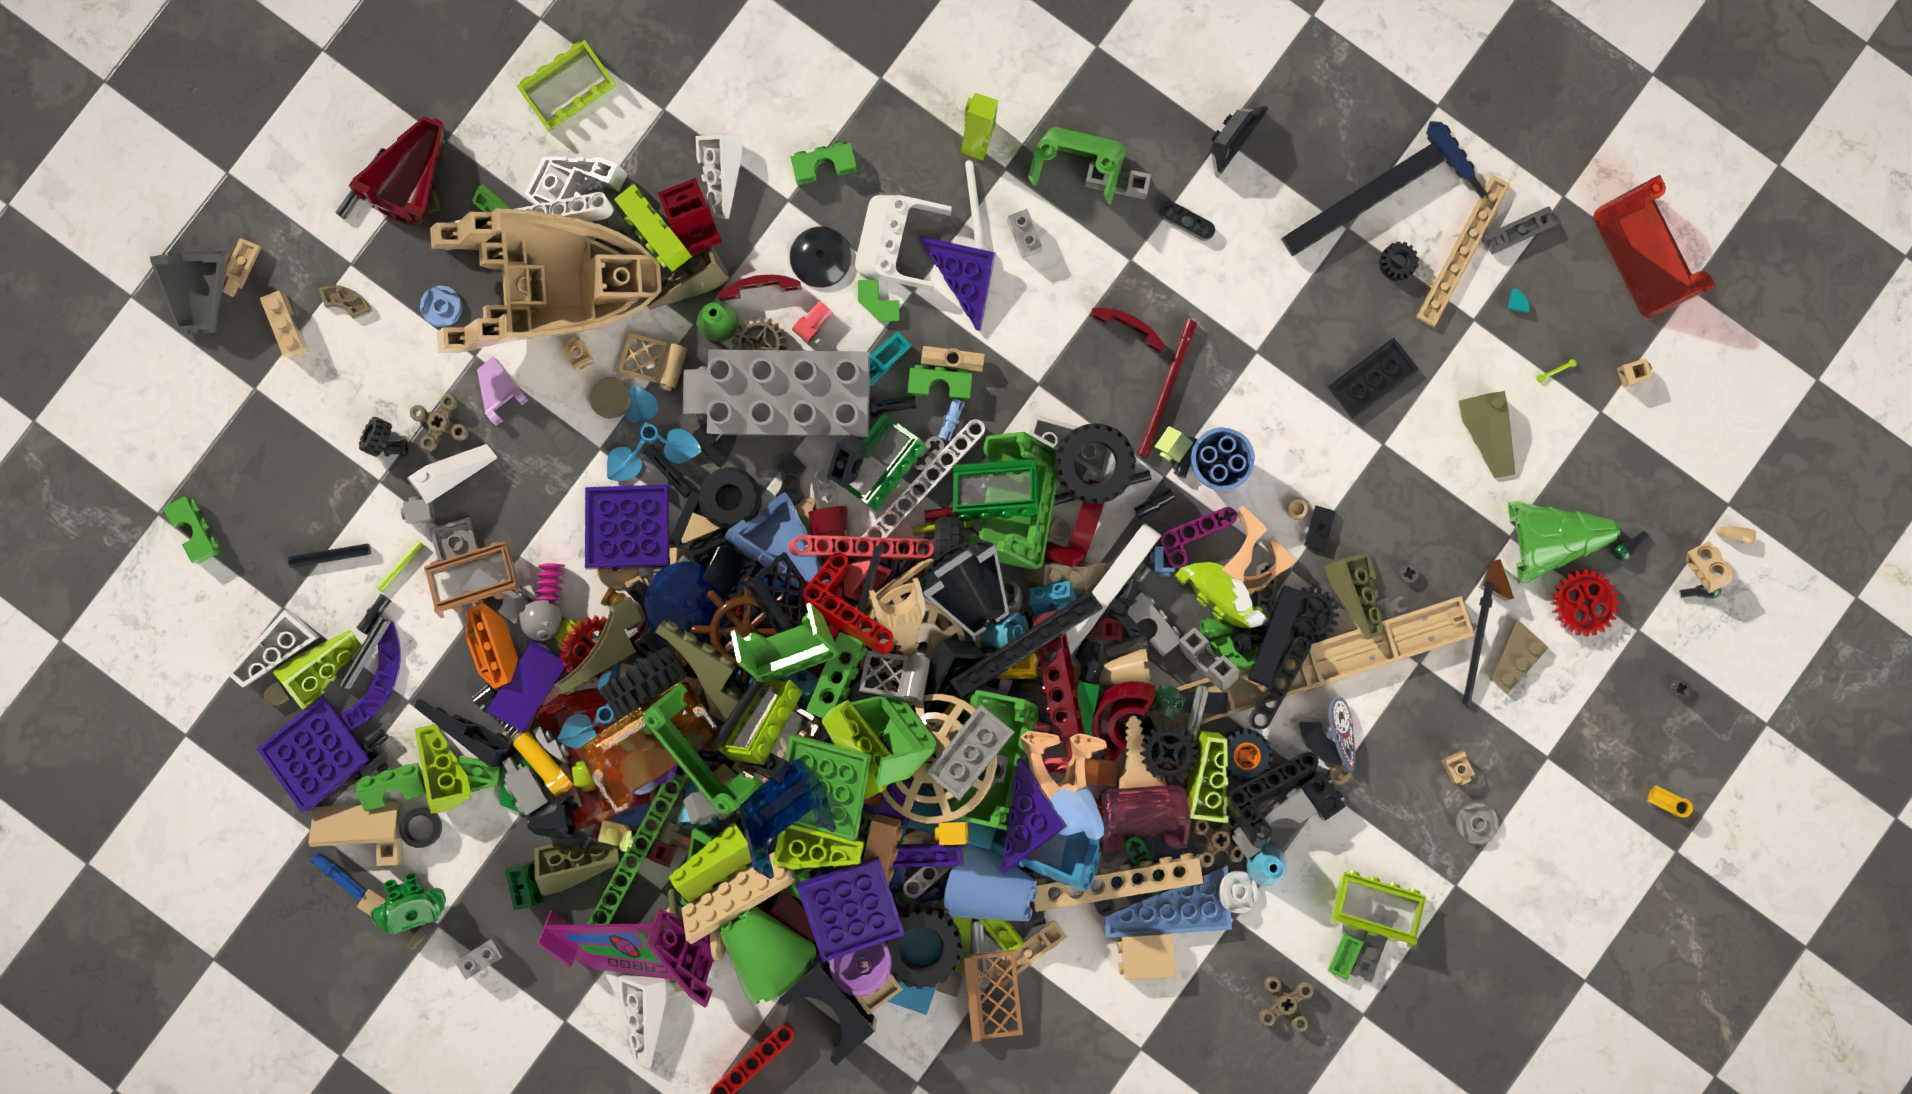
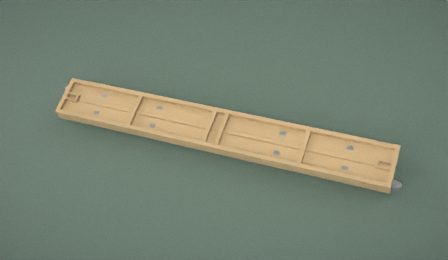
M1462 596L1384 620L1382 621L1383 635L1367 640L1362 631L1356 629L1313 643L1285 697L1475 636L1474 630L1477 629V624H1471ZM1305 646L1297 648L1296 650L1298 652H1302ZM1292 659L1286 660V669L1290 671L1294 669L1295 663ZM1238 669V680L1224 692L1208 678L1167 691L1196 692L1197 687L1201 685L1208 687L1209 692L1228 693V714L1203 713L1201 724L1255 707L1265 686L1248 680L1250 670L1245 672ZM1281 677L1275 680V685L1278 689H1282L1285 685V681ZM1270 695L1265 698V703L1274 701V698ZM1148 712L1157 732L1159 731V724L1164 729H1166L1167 723H1170L1172 729H1174L1176 724H1179V731L1185 727L1187 728L1191 714Z

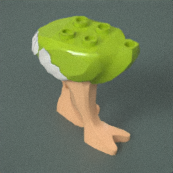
M1242 506L1237 516L1246 530L1247 538L1233 559L1225 566L1212 562L1190 564L1180 568L1174 577L1182 585L1189 582L1194 595L1197 597L1196 601L1204 608L1206 606L1213 611L1211 614L1218 621L1223 620L1226 623L1241 628H1253L1261 626L1269 619L1266 614H1263L1260 607L1252 605L1250 596L1254 592L1264 590L1276 576L1288 570L1297 561L1277 540L1271 538L1266 546L1274 559V565L1260 575L1244 576V571L1251 564L1254 544L1267 531V527L1248 509Z

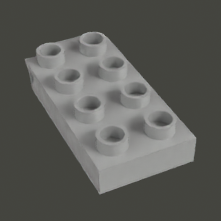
M708 350L707 367L701 366L698 369L684 370L683 415L697 416L700 420L707 418V434L848 437L853 435L854 437H869V352Z

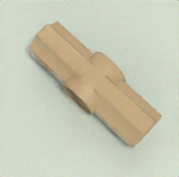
M923 346L921 364L946 367L951 370L965 369L982 372L985 354L959 351L955 348L944 349ZM954 354L959 360L957 363L951 364L947 361V357Z

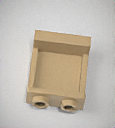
M1172 933L1121 937V940L1117 941L1118 953H1122V962H1118L1119 975H1123L1125 980L1176 977Z

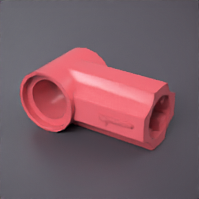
M819 301L806 316L801 317L796 322L792 331L808 344L818 334L819 328L830 318L833 312L824 303Z

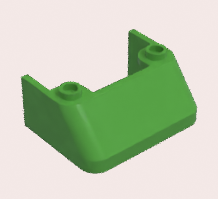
M1053 127L1049 129L1036 147L1028 175L1032 185L1037 187L1044 160L1053 159L1058 150L1097 159V170L1102 174L1109 175L1104 196L1106 202L1111 204L1126 154L1123 144L1119 141L1063 128Z
M811 603L807 604L808 613L802 618L803 625L769 638H765L758 633H751L743 638L736 631L731 632L737 663L762 683L772 682L837 657L838 652L823 615Z
M876 696L851 702L876 736H881L894 753V755L881 758L876 779L877 787L910 778L934 753L936 740L905 700Z

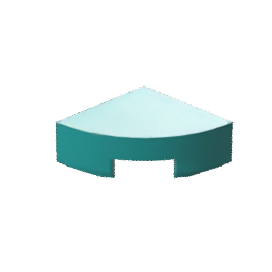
M1512 288L1507 309L1527 314L1529 313V302L1521 291Z

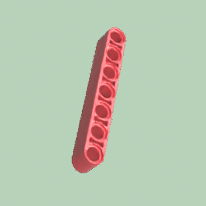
M800 535L792 539L788 546L790 553L797 557H830L836 552H841L847 558L871 559L874 548L879 546L880 543L885 547V553L881 554L880 559L922 560L930 557L934 552V546L931 541L907 538ZM797 541L803 542V551L797 548ZM818 541L822 542L825 546L823 552L817 548ZM839 542H841V543L844 544V546H845V551H844V552L839 551V549H838V543H839ZM859 543L864 544V546H865V552H864V553H862V552L859 551V549H858V544H859ZM900 544L905 547L904 554L899 551ZM919 545L925 548L924 555L919 552Z

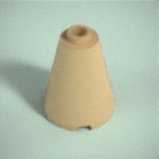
M1140 649L1103 663L1104 668L1098 680L1100 686L1113 687L1129 681L1151 684L1146 649Z

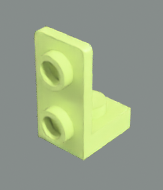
M602 820L597 839L599 842L619 846L621 851L624 852L627 851L628 847L631 848L634 835H632L628 825Z

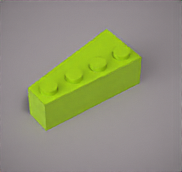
M975 92L973 98H968L965 107V130L960 153L984 161L997 122L999 100Z
M846 700L830 709L822 719V723L835 745L872 755L865 792V799H868L887 787L888 784L877 787L876 779L881 758L890 756L891 753L850 701Z

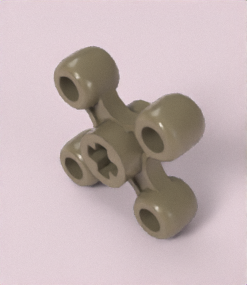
M445 394L441 397L440 409L435 413H429L421 405H414L410 409V417L414 421H423L429 426V432L420 441L422 449L427 452H433L437 449L438 437L442 433H450L458 441L465 440L469 435L466 426L463 424H453L450 421L451 411L458 406V400L452 394ZM451 399V404L447 405V401ZM421 410V414L416 416L417 411ZM438 419L443 421L440 423V427L435 425L438 423ZM462 429V434L458 436V430ZM431 440L432 444L427 447V442Z
M1227 813L1228 823L1221 822L1220 827L1217 829H1212L1206 820L1194 819L1191 822L1193 833L1205 837L1206 848L1196 855L1200 860L1201 867H1210L1214 863V856L1218 851L1225 852L1227 858L1232 862H1239L1244 858L1245 855L1238 845L1230 843L1229 833L1238 826L1231 813Z
M1267 977L1264 981V987L1274 995L1275 1003L1271 1008H1265L1259 1012V1021L1265 1026H1271L1275 1023L1278 1016L1287 1015L1295 1031H1305L1308 1027V1020L1298 1012L1297 1004L1300 1000L1308 999L1313 995V986L1308 982H1300L1293 992L1286 993L1282 990L1281 982L1277 977ZM1275 981L1276 985L1270 988V983ZM1307 987L1308 991L1303 994L1302 989ZM1288 999L1291 1004L1287 1005L1286 1009H1284L1285 1007L1281 1004ZM1266 1014H1270L1269 1020H1264ZM1298 1020H1302L1301 1026H1297Z

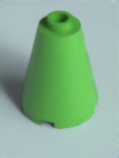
M710 302L698 314V329L705 338L713 342H724L730 339L739 325L738 315L735 309L726 302Z

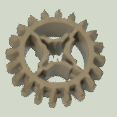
M764 316L760 317V322H757L756 317H752V324L746 319L744 321L746 324L745 328L742 325L738 326L742 332H734V336L739 339H732V344L738 345L733 347L732 350H743L744 341L752 346V350H756L757 346L754 342L759 343L762 339L765 346H760L757 350L788 349L786 344H781L787 341V337H780L785 333L784 330L776 331L780 326L779 323L771 326L773 320L769 318L765 323ZM755 329H763L757 336H748V333ZM769 331L776 337V348L767 343Z

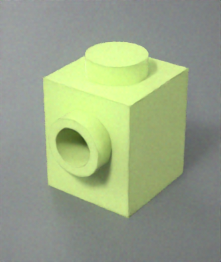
M1168 426L1155 447L1161 452L1159 455L1168 462L1172 459L1179 463L1193 442L1182 432Z

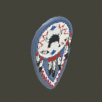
M1334 697L1331 700L1328 714L1331 730L1326 733L1328 739L1334 738L1344 766L1348 771H1353L1355 766V741L1351 712L1347 702L1342 697Z

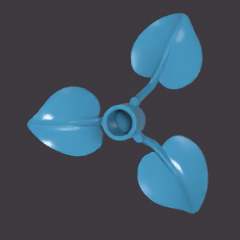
M635 384L630 389L631 404L624 415L631 423L642 421L644 426L641 429V440L633 453L627 447H617L610 452L607 459V478L613 481H626L637 476L641 471L642 461L636 455L644 443H653L656 439L665 443L664 454L666 458L677 464L687 462L701 453L700 445L689 432L683 429L670 430L667 440L658 435L657 428L652 424H648L645 420L652 419L658 411L657 400L651 393Z
M620 662L613 665L614 668L611 671L601 675L598 682L600 694L602 686L619 676ZM608 703L597 710V718L593 724L591 719L584 714H574L569 717L557 738L560 743L568 747L586 748L596 741L597 733L593 728L599 722L604 724L614 722L624 728L619 733L618 740L620 746L625 751L640 753L651 751L654 748V743L645 742L646 734L653 735V733L645 725L642 718L632 717L626 726L616 719Z

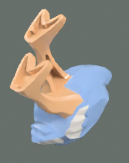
M1034 731L1024 733L1021 736V743L1029 760V769L1054 805L1055 810L1068 826L1059 834L1067 836L1083 831L1090 839L1097 840L1101 838L1104 834V825L1093 794L1086 785L1085 758H1091L1092 752L1105 749L1107 747L1106 741L1085 734L1072 736L1070 742L1073 755L1066 766V776L1053 780L1044 766L1041 754L1044 753V748L1059 744V736Z

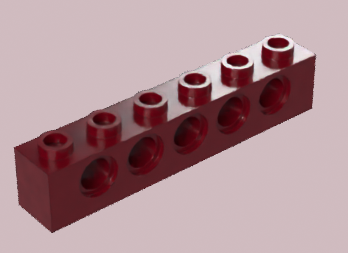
M1057 611L1033 616L1031 628ZM1064 633L1036 651L1041 662L1039 664V671L1044 679L1043 692L1048 700L1046 710L1052 722L1050 731L1051 734L1059 736L1061 742L1070 740L1076 734H1085L1067 634ZM1053 652H1056L1055 659L1051 661V654ZM1059 672V679L1054 681V675ZM1063 692L1064 697L1058 702V695ZM1064 713H1067V720L1062 723L1061 717Z

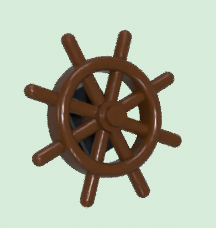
M745 586L744 595L735 596L725 602L715 591L710 590L707 596L718 607L713 615L711 625H693L691 632L694 634H710L711 643L715 651L721 656H729L734 661L733 663L736 664V667H741L740 683L746 686L749 682V672L737 663L736 655L731 653L734 649L731 632L736 631L743 638L751 633H758L766 637H771L778 633L774 628H769L767 625L769 620ZM784 593L775 599L777 603L783 604ZM743 605V609L737 615L732 611L733 608ZM725 615L730 621L725 626H719ZM719 635H724L729 642L723 645Z

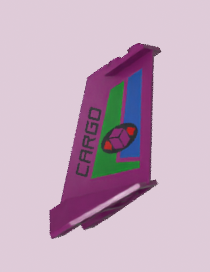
M661 909L657 911L653 924L571 925L554 911H550L536 944L568 968L572 967L574 960H576L585 968L675 980L690 998L704 1008L708 1006L713 989L706 985L712 963L715 962L711 954L710 933L690 944L686 940L683 917Z

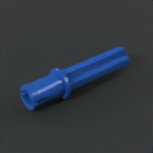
M320 852L311 859L310 862L319 868L325 877H330L356 900L363 898L366 890L336 866L337 863H332Z

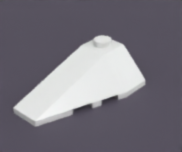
M741 135L696 136V157L698 164H702L704 172L701 175L702 180L707 183L708 192L706 196L712 219H729L742 158Z
M485 444L426 465L407 479L425 503L428 504L496 460L497 456Z
M641 975L619 976L621 1004L625 1003L627 1015L624 1018L625 1023H629L632 1033L629 1036L634 1062L649 1068L652 1064L666 1002L665 980Z

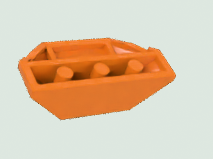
M484 603L467 609L465 637L478 674L491 684L493 689L510 683L518 656L505 619Z

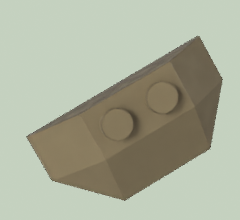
M1044 559L1043 565L1038 569L1023 568L1022 579L1030 588L1070 581L1078 599L1088 591L1095 589L1106 574L1107 563L1082 561L1072 568L1050 559Z

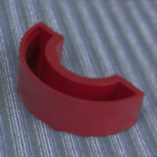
M1139 681L1123 682L1109 688L1100 697L1093 720V735L1106 741L1107 747L1102 749V751L1112 759L1117 760L1126 746V729L1117 720L1126 714L1136 713L1144 716L1154 701L1155 685Z

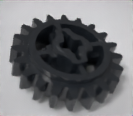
M1167 723L1166 729L1159 724L1158 732L1153 728L1150 730L1153 735L1152 737L1150 735L1144 736L1148 743H1141V746L1146 748V750L1140 752V755L1146 756L1142 763H1149L1146 771L1153 769L1152 777L1160 774L1161 781L1164 780L1165 776H1168L1169 782H1172L1173 776L1181 780L1180 773L1188 776L1187 768L1191 770L1195 768L1191 762H1198V758L1193 756V754L1199 753L1198 749H1193V746L1198 742L1190 741L1193 733L1185 735L1186 727L1179 731V724H1176L1174 729L1171 728L1170 723ZM1171 735L1179 738V740L1171 743L1162 736ZM1156 741L1159 745L1160 754L1154 759L1152 751ZM1185 746L1187 756L1183 763L1180 759L1179 751ZM1165 747H1167L1168 749H1174V757H1172L1171 755H1165ZM1169 762L1175 765L1176 768L1166 769L1161 767L1160 764Z

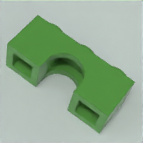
M839 142L834 144V147L826 148V146L815 148L813 152L799 151L794 153V156H791L797 185L817 181L816 168L824 162L830 163L835 167L837 176L857 172L851 143Z
M915 365L914 368H910L908 395L928 397L931 385L936 382H943L949 388V399L970 401L972 374L968 373V370L956 369V372H949L947 368L935 367V370H928L927 366Z
M184 496L163 507L173 527L180 528L186 524L191 525L193 535L189 541L182 544L191 563L200 564L220 553L218 546H220L219 542L209 532L208 528H210V525L206 518L202 517L199 513L200 506L195 499Z
M419 763L406 764L400 768L385 770L379 774L364 776L358 779L356 794L364 811L385 806L386 791L399 790L406 800L426 794L423 772Z

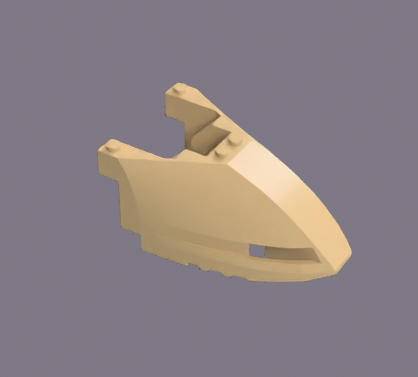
M496 208L492 212H469L458 223H435L430 228L432 249L479 250L480 266L492 270H502L504 305H485L483 307V318H477L464 328L443 327L437 332L438 353H461L507 342L566 335L603 327L645 308L662 291L660 263L642 245L617 231L600 224L584 221L583 219L564 217L559 214H545L538 211ZM591 235L620 247L630 255H622L618 251L586 237Z

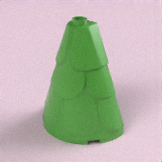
M1520 501L1507 502L1510 522H1516L1521 562L1516 563L1519 584L1528 583L1579 557L1583 558L1615 541L1617 536L1620 535L1619 524L1615 523L1612 519L1579 511L1570 512Z

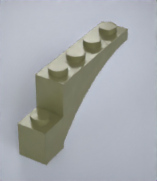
M624 597L608 606L610 610L596 645L574 671L554 685L558 693L571 694L577 690L576 686L581 683L588 684L595 680V675L611 671L614 668L613 665L618 662H627L632 658L631 655L636 653L625 629L630 631L636 628L638 622L643 619L631 597Z
M663 620L656 633L671 643L689 662L704 689L709 705L708 713L725 722L742 698L737 690L724 686L735 669L736 664L733 663L734 661L729 656H721L715 652L711 645L702 644L697 641L693 634L689 632L684 633L679 630L675 623Z

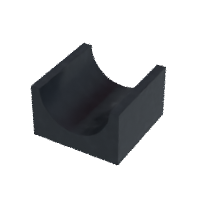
M821 958L807 968L806 973L801 979L781 994L778 999L785 1006L796 999L814 998L826 1003L834 1010L839 1018L842 1029V1037L834 1046L830 1061L835 1067L872 1035L876 1029L877 1018L872 1013L868 1015L855 996L847 994L838 988L832 979L830 964L827 961L822 962Z

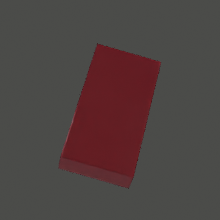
M1050 541L1046 544L1044 557L1072 568L1084 561L1083 553Z

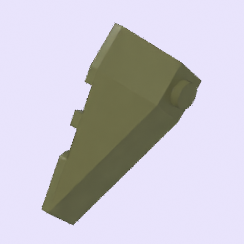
M1505 391L1483 394L1458 401L1462 422L1473 437L1472 440L1482 453V457L1493 477L1499 478L1515 475L1510 417Z
M1369 553L1344 558L1324 566L1331 587L1366 639L1383 635L1381 613L1376 606L1375 599L1378 597V590H1374L1373 580L1376 579V574Z
M551 844L534 848L535 880L542 896L562 892L620 864L619 848L616 845H592L591 847L582 848L580 844H573V847Z

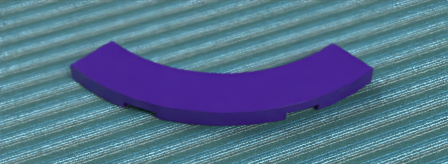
M394 621L390 622L377 644L379 663L370 685L371 687L355 705L341 713L346 726L351 732L366 724L381 710L396 685L401 664V647Z

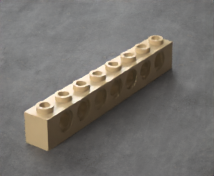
M1193 853L1180 855L1181 858L1172 860V857L1160 858V862L1156 863L1146 860L1139 862L1138 866L1131 867V864H1122L1118 866V869L1110 870V867L1099 868L1093 880L1101 882L1100 888L1091 890L1089 887L1088 890H1079L1075 894L1069 892V886L1055 880L1047 881V878L1035 879L1037 881L1035 887L1037 895L1033 901L1034 909L1038 912L1203 884L1200 860L1197 856H1193ZM1176 866H1183L1184 871L1182 875H1174L1173 871ZM1161 869L1163 876L1158 880L1153 879V872ZM1135 873L1142 874V880L1139 883L1132 882V876ZM1115 876L1121 877V884L1117 887L1111 886V880ZM1051 887L1059 888V894L1056 897L1048 896V891Z

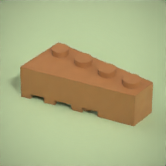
M876 814L871 821L863 861L879 856L888 885H890L894 873L892 866L898 854V848H896L897 841L901 839L903 828H900L901 820Z

